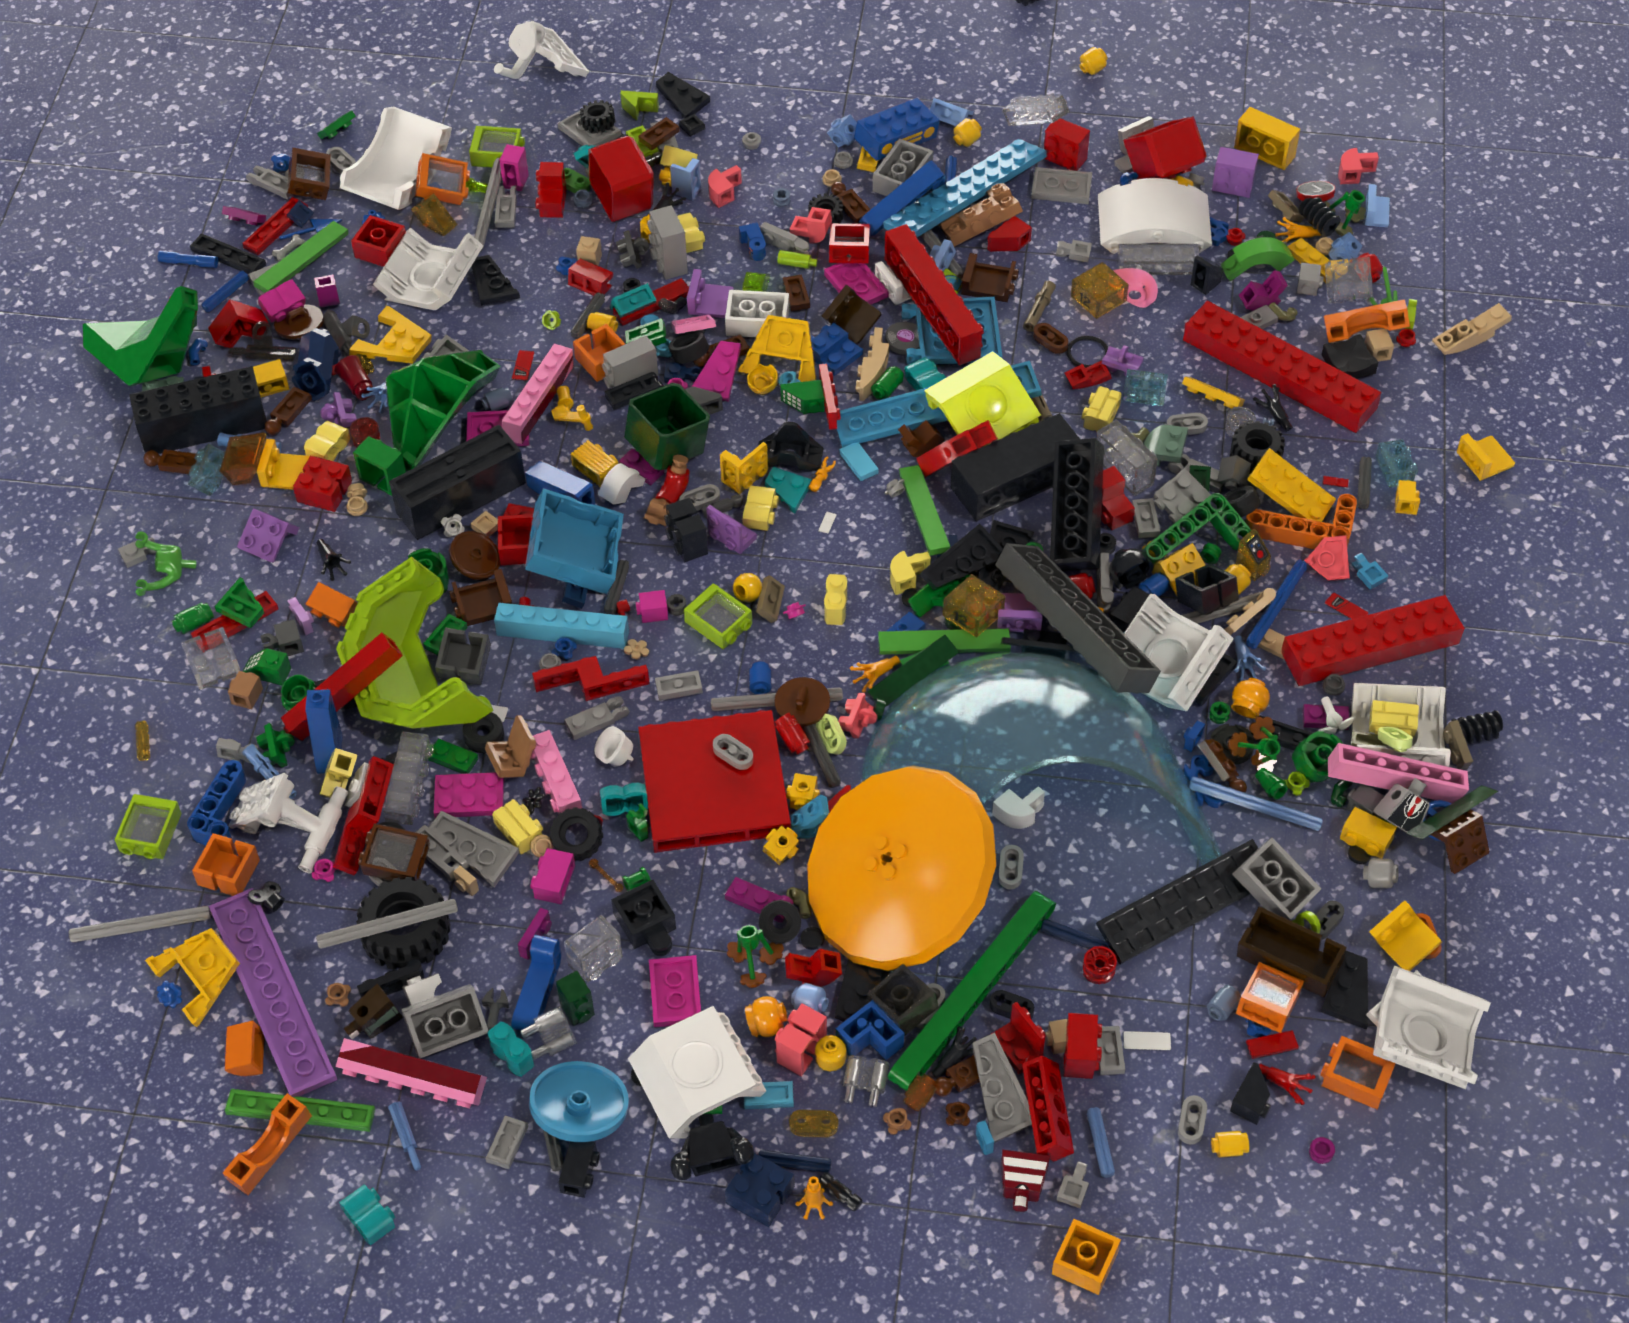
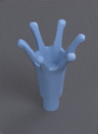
M386 381L377 387H367V390L372 392L361 395L362 398L371 395L375 396L373 402L367 407L368 409H371L376 402L381 401L380 414L383 413V406L388 407Z
M1241 636L1234 637L1238 658L1237 667L1234 669V672L1237 673L1240 669L1239 681H1243L1244 670L1249 669L1253 678L1257 679L1253 666L1256 665L1263 671L1266 670V667L1259 663L1261 658H1257L1251 653Z

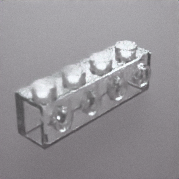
M1054 93L1047 96L1041 94L1035 97L1031 95L1024 98L1020 96L1010 100L1011 103L1002 108L1009 126L1054 123L1070 112L1063 95H1054Z
M1119 244L1117 254L1118 269H1141L1150 275H1192L1194 257L1199 256L1198 244Z
M402 731L383 810L385 822L390 821L413 825L414 817L419 815L420 804H418V799L423 797L424 784L422 782L423 778L428 776L429 764H427L428 757H432L434 748L427 734Z

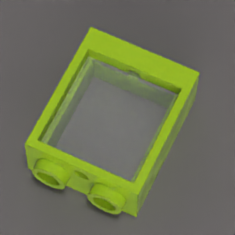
M476 126L469 150L471 166L493 167L496 158H501L507 144L524 147L525 137H522L521 129Z
M713 583L684 609L685 623L724 650L729 644H733L743 631H747L751 627L752 610Z
M133 794L114 839L119 852L126 855H141L148 859H163L182 814L178 802Z

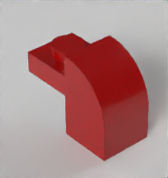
M819 948L811 957L793 953L785 956L786 978L802 981V984L809 983L822 987L831 984L842 974L841 956L838 952Z

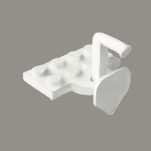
M526 21V23L517 25L510 35L509 46L519 57L512 69L505 68L501 63L494 67L496 74L519 79L537 52L555 64L554 67L560 72L564 73L566 71L573 76L580 75L586 77L589 73V70L553 29L544 27L534 21Z

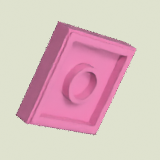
M710 315L674 320L671 322V327L676 334L714 328L716 324Z

